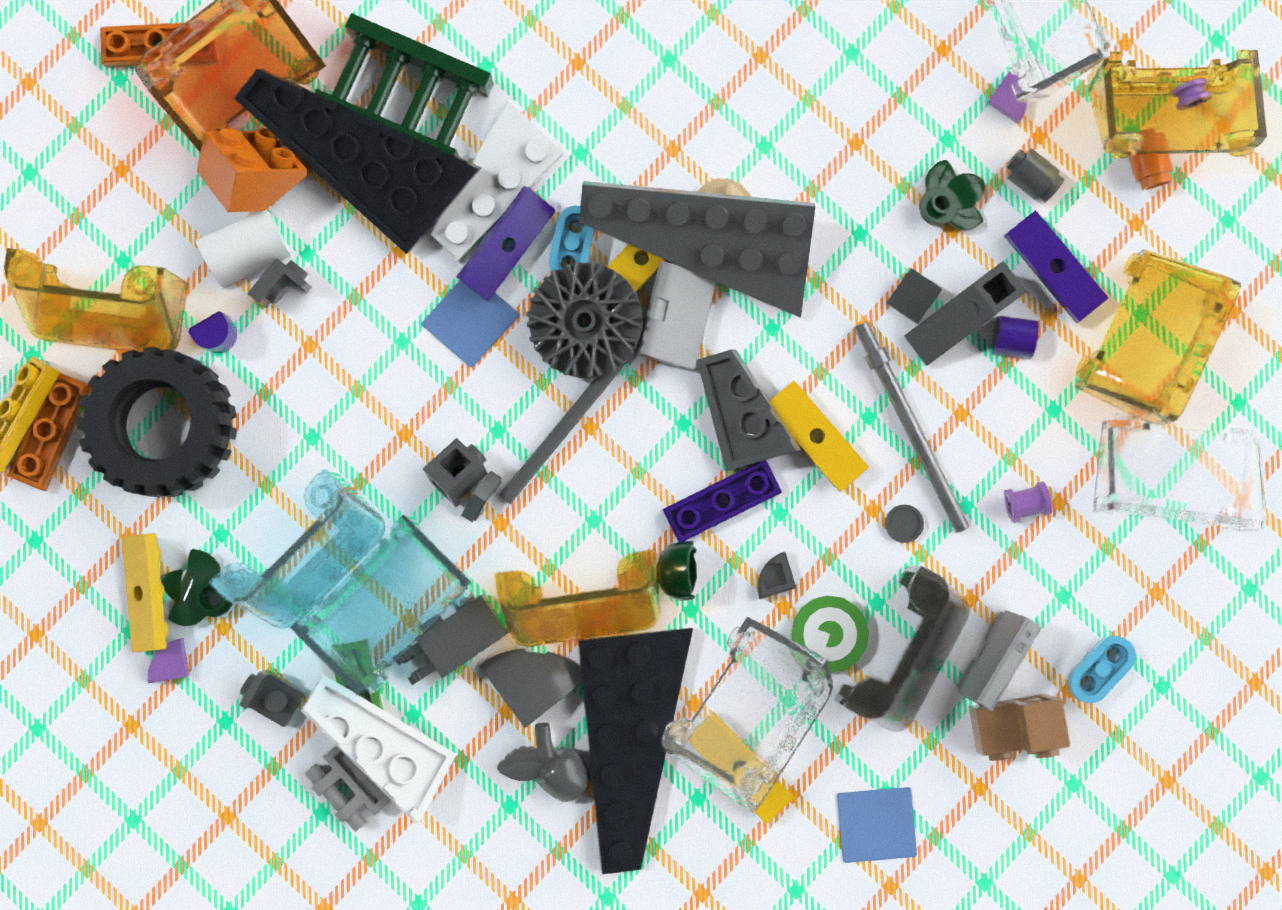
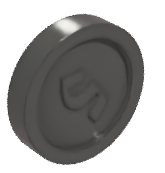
M911 505L895 506L888 512L885 518L887 534L893 540L900 543L916 540L924 528L922 514Z

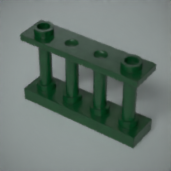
M351 13L345 28L352 38L353 49L332 95L317 88L315 93L460 157L457 149L450 147V144L472 96L476 97L478 93L486 97L489 96L494 85L491 73ZM374 48L387 53L386 57L389 61L365 110L347 102L346 99L368 51L373 52ZM408 63L422 68L421 73L423 77L400 125L381 117V113L402 67H407ZM443 78L456 83L455 87L458 91L437 138L434 140L415 130L437 81L442 82Z

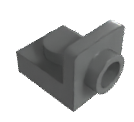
M276 258L247 294L267 308L270 303L275 305L284 297L288 291L286 284L290 279L307 293L312 286L304 280L309 274L295 262L290 260L285 265Z
M269 670L259 671L257 675L252 673L247 678L240 690V694L244 697L239 706L244 709L251 708L284 728L288 725L306 692Z

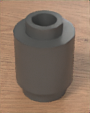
M1033 148L1028 149L1026 152L1019 149L1006 165V168L1010 170L1006 178L1032 199L1036 200L1039 198L1044 203L1057 192L1065 180L1058 174L1060 170Z

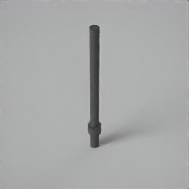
M639 343L634 353L622 366L611 373L595 377L500 492L499 496L509 504L515 500L626 364L631 365L638 357Z

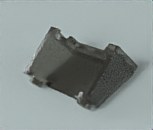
M922 565L906 566L898 580V583L904 586L908 593L909 602L906 609L922 617L889 680L885 684L868 676L867 679L858 682L856 686L842 684L834 698V701L892 732L902 731L913 722L970 614L966 598L940 575Z

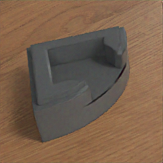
M490 471L472 493L461 516L472 523L476 521L483 512L488 499L493 493L495 494L500 486L502 477Z
M785 551L772 557L761 570L757 584L759 599L796 588Z

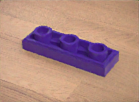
M523 186L456 278L482 299L489 301L556 210L532 189ZM507 238V244L502 248V241Z
M1036 210L1004 235L1006 240L1076 324L1109 299ZM1051 262L1058 264L1060 268L1059 273H1054L1051 270Z
M766 460L750 465L662 510L677 541L684 542L781 494L782 490ZM725 494L728 496L729 505L726 508H720L716 505L715 498L717 495Z

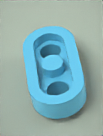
M580 206L567 207L558 216L549 256L551 272L561 269V263L566 258H572L575 262L588 263L595 229L583 224L584 227L580 233H572L569 230L571 223L579 222Z
M1120 636L1102 638L1069 673L1067 687L1070 694L1075 699L1085 703L1101 701L1134 666L1136 652L1132 643ZM1111 648H1115L1118 652V658L1114 662H1110L1107 658V652ZM1084 676H1089L1092 680V686L1088 690H1084L1080 684Z

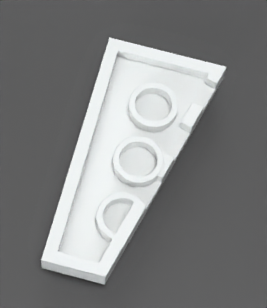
M508 100L472 162L482 167V169L443 213L431 236L460 263L490 232L523 186L531 189L564 155L563 150Z
M321 676L302 707L301 712L415 824L420 823L457 754L329 677Z

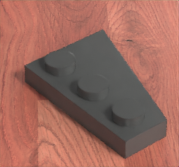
M730 349L697 360L726 471L801 451L737 349Z

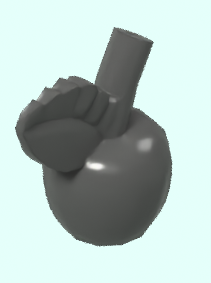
M546 722L534 725L537 748L525 745L520 746L518 749L515 748L497 766L498 771L502 775L513 780L530 781L536 778L539 786L547 794L565 803L579 798L587 789L590 781L585 762L577 752L566 747L554 749L551 740L550 724Z

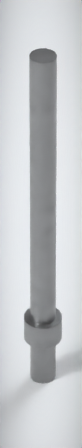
M868 321L854 327L867 353L864 358L870 370L875 369L955 532L959 533L969 528L970 526L888 363L891 361V358L886 348L880 347Z

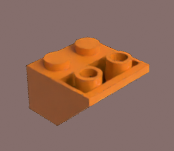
M224 128L220 131H204L197 173L226 211L231 213L266 210L303 180L307 175V169L296 155L267 128H258L256 131H237Z

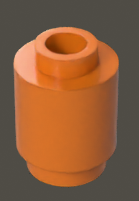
M1147 131L1131 138L1132 144L1126 147V152L1135 182L1140 183L1142 190L1157 188L1172 182L1171 172L1174 169L1164 136H1155L1154 131Z

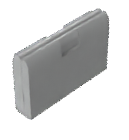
M660 262L637 354L682 369L695 370L716 281L684 267L668 262Z
M1007 610L1004 613L1001 612L985 638L987 643L977 660L971 661L957 684L959 688L957 692L967 699L993 711L1042 627L1025 616Z

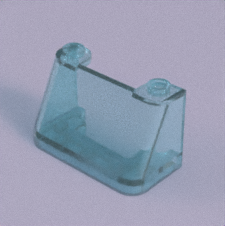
M324 468L309 482L305 488L304 502L308 510L318 520L269 569L263 573H258L248 564L232 563L223 568L209 583L225 599L275 628H289L299 623L382 539L385 533V521L381 514L340 473Z
M403 514L390 527L392 539L384 537L379 542L380 545L326 599H322L317 604V608L309 615L304 613L290 627L357 696L366 690L371 695L377 691L389 678L384 672L451 605L457 610L473 594L469 589L473 581L425 529L409 515Z

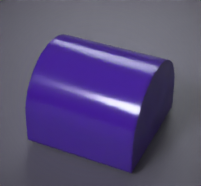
M221 311L207 317L188 330L192 340L198 346L212 353L228 351L233 347L237 339V329L233 321Z
M997 316L992 354L1031 359L1037 346L1038 321Z

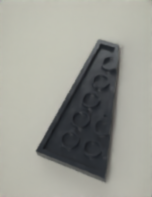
M262 68L255 70L234 97L238 103L406 254L414 249L482 169L478 165Z
M692 627L577 640L602 875L641 870L691 642Z

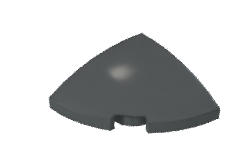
M525 648L515 649L497 654L479 665L525 728L582 683L581 671L576 665L566 658L549 651L546 654L526 652Z

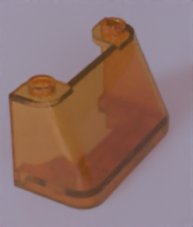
M214 0L146 52L137 61L134 68L148 92L200 152L204 131H220L224 128H230L228 124L246 111L234 97L256 69L262 68L295 84L301 83L305 85L315 80L320 70L326 67V65L278 0Z

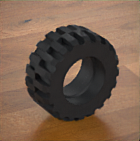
M144 347L143 352L132 349L122 353V360L120 361L110 359L102 366L105 373L101 377L93 375L87 383L93 389L89 397L81 395L78 405L85 408L84 417H76L77 429L84 431L85 438H81L79 443L82 452L90 453L91 458L88 460V463L94 471L102 472L105 481L112 486L123 488V491L159 498L161 496H181L184 491H195L202 487V481L206 478L213 479L221 471L217 467L221 460H228L232 450L227 449L230 439L236 440L237 428L232 427V419L237 417L235 406L229 403L228 398L231 394L227 386L219 382V376L212 369L204 366L202 362L168 348L162 350L157 347ZM157 387L170 388L181 394L189 407L190 428L188 435L180 448L164 459H148L139 455L129 441L127 434L128 415L136 400L147 391Z

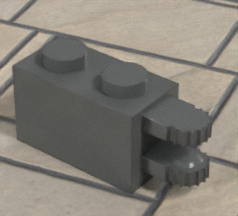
M470 593L453 605L456 610L454 614L445 620L438 615L420 627L424 634L416 639L417 643L394 658L398 665L405 664L423 650L431 661L425 667L415 670L407 678L412 686L435 670H437L441 678L447 676L510 633L485 595L475 598Z

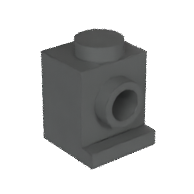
M458 438L454 439L423 468L430 483L455 508L461 503L460 499L488 474L483 465L487 461L484 455L473 444L466 447Z

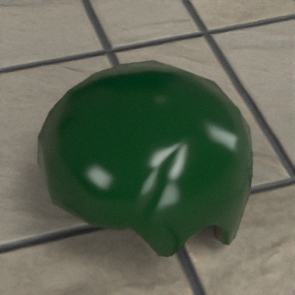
M693 541L677 542L668 545L661 552L656 565V579L662 591L678 601L693 600L695 598V595H691L697 581V564L694 557L697 548L693 546Z

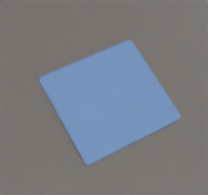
M459 280L425 318L422 326L472 368L519 316V313L498 294L494 293L491 299L486 301Z
M910 787L837 794L844 863L917 856Z

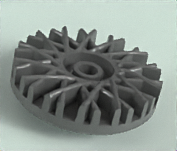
M575 262L572 265H564L565 267L559 270H553L549 277L546 276L543 279L544 282L541 286L535 288V295L530 298V311L526 313V316L529 317V322L526 325L530 329L531 334L529 340L534 343V350L541 355L543 362L548 363L552 369L558 370L567 376L594 378L618 369L634 353L642 335L643 311L636 291L621 274L596 263ZM584 313H588L591 316V324L586 328L581 327L579 324V317Z

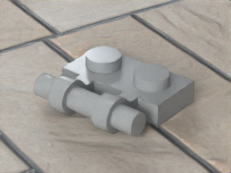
M335 745L323 756L333 768L329 773L325 774L315 764L304 774L313 783V791L319 797L323 795L337 811L334 815L340 822L346 821L356 832L367 822L357 811L363 804L375 815L391 800ZM340 778L356 794L350 801L334 785Z

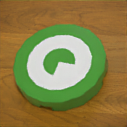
M829 595L813 598L799 609L793 620L791 628L793 648L805 664L817 671L834 673L846 670L859 661L867 648L869 632L866 619L858 607L845 598Z

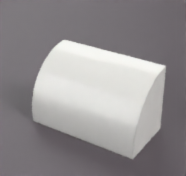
M267 209L250 214L195 241L207 266L222 288L228 287L269 267L276 258L282 261L292 256L273 215Z

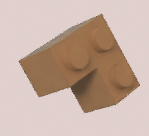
M1038 694L998 701L993 711L981 705L968 706L976 752L983 756L988 755L989 761L1012 758L1011 751L1025 750L1027 754H1035L1036 758H1050L1060 755L1059 749L1071 747L1061 698L1047 694Z

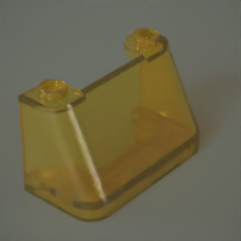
M1258 49L1238 50L1236 52L1237 59L1227 64L1221 65L1220 58L1212 59L1207 67L1136 68V60H1128L1125 65L1122 63L1121 51L1101 52L1087 77V85L1103 150L1106 153L1112 154V157L1117 159L1129 158L1135 154L1229 153L1233 157L1252 154L1254 148L1261 145L1267 138ZM1205 78L1207 85L1204 89L1206 92L1211 93L1212 98L1198 106L1186 110H1177L1176 104L1179 103L1178 97H1173L1171 91L1189 81Z
M6 248L4 276L28 332L34 337L48 342L120 351L133 349L143 352L144 347L175 350L178 347L181 339L188 282L166 268L137 265L129 269L124 275L121 292L117 294L77 289L63 284L56 275L57 266L44 263L33 252Z
M1143 249L1138 254L1133 252L1124 266L1123 273L1127 275L1126 283L1129 284L1099 349L1092 353L1090 357L1084 355L1081 358L1074 373L1075 376L1079 377L1074 388L1155 427L1177 421L1185 410L1238 298L1242 284L1226 275Z
M654 550L633 552L620 560L617 566V588L544 598L542 587L537 586L533 577L524 571L512 570L494 573L496 591L509 634L516 644L523 647L646 630L652 628L661 616Z

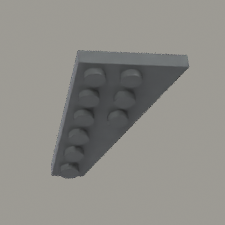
M591 181L582 182L579 223L801 318L816 209L815 203Z

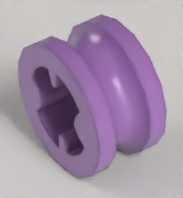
M1205 78L1189 81L1171 91L1173 97H1178L1179 103L1176 104L1177 110H1186L1198 106L1212 98L1211 93L1206 92L1204 89L1207 85Z

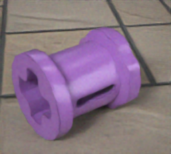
M1043 481L1037 482L1033 488L1016 492L1012 489L1004 490L1005 507L1012 523L1020 522L1021 517L1042 513L1046 516L1052 514L1050 494Z

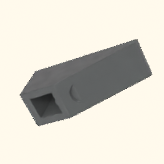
M1002 261L905 334L904 337L924 364L928 366L1027 291L1006 263Z

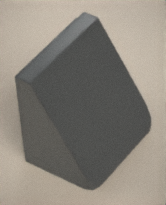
M910 268L886 304L918 324L936 300L942 288Z

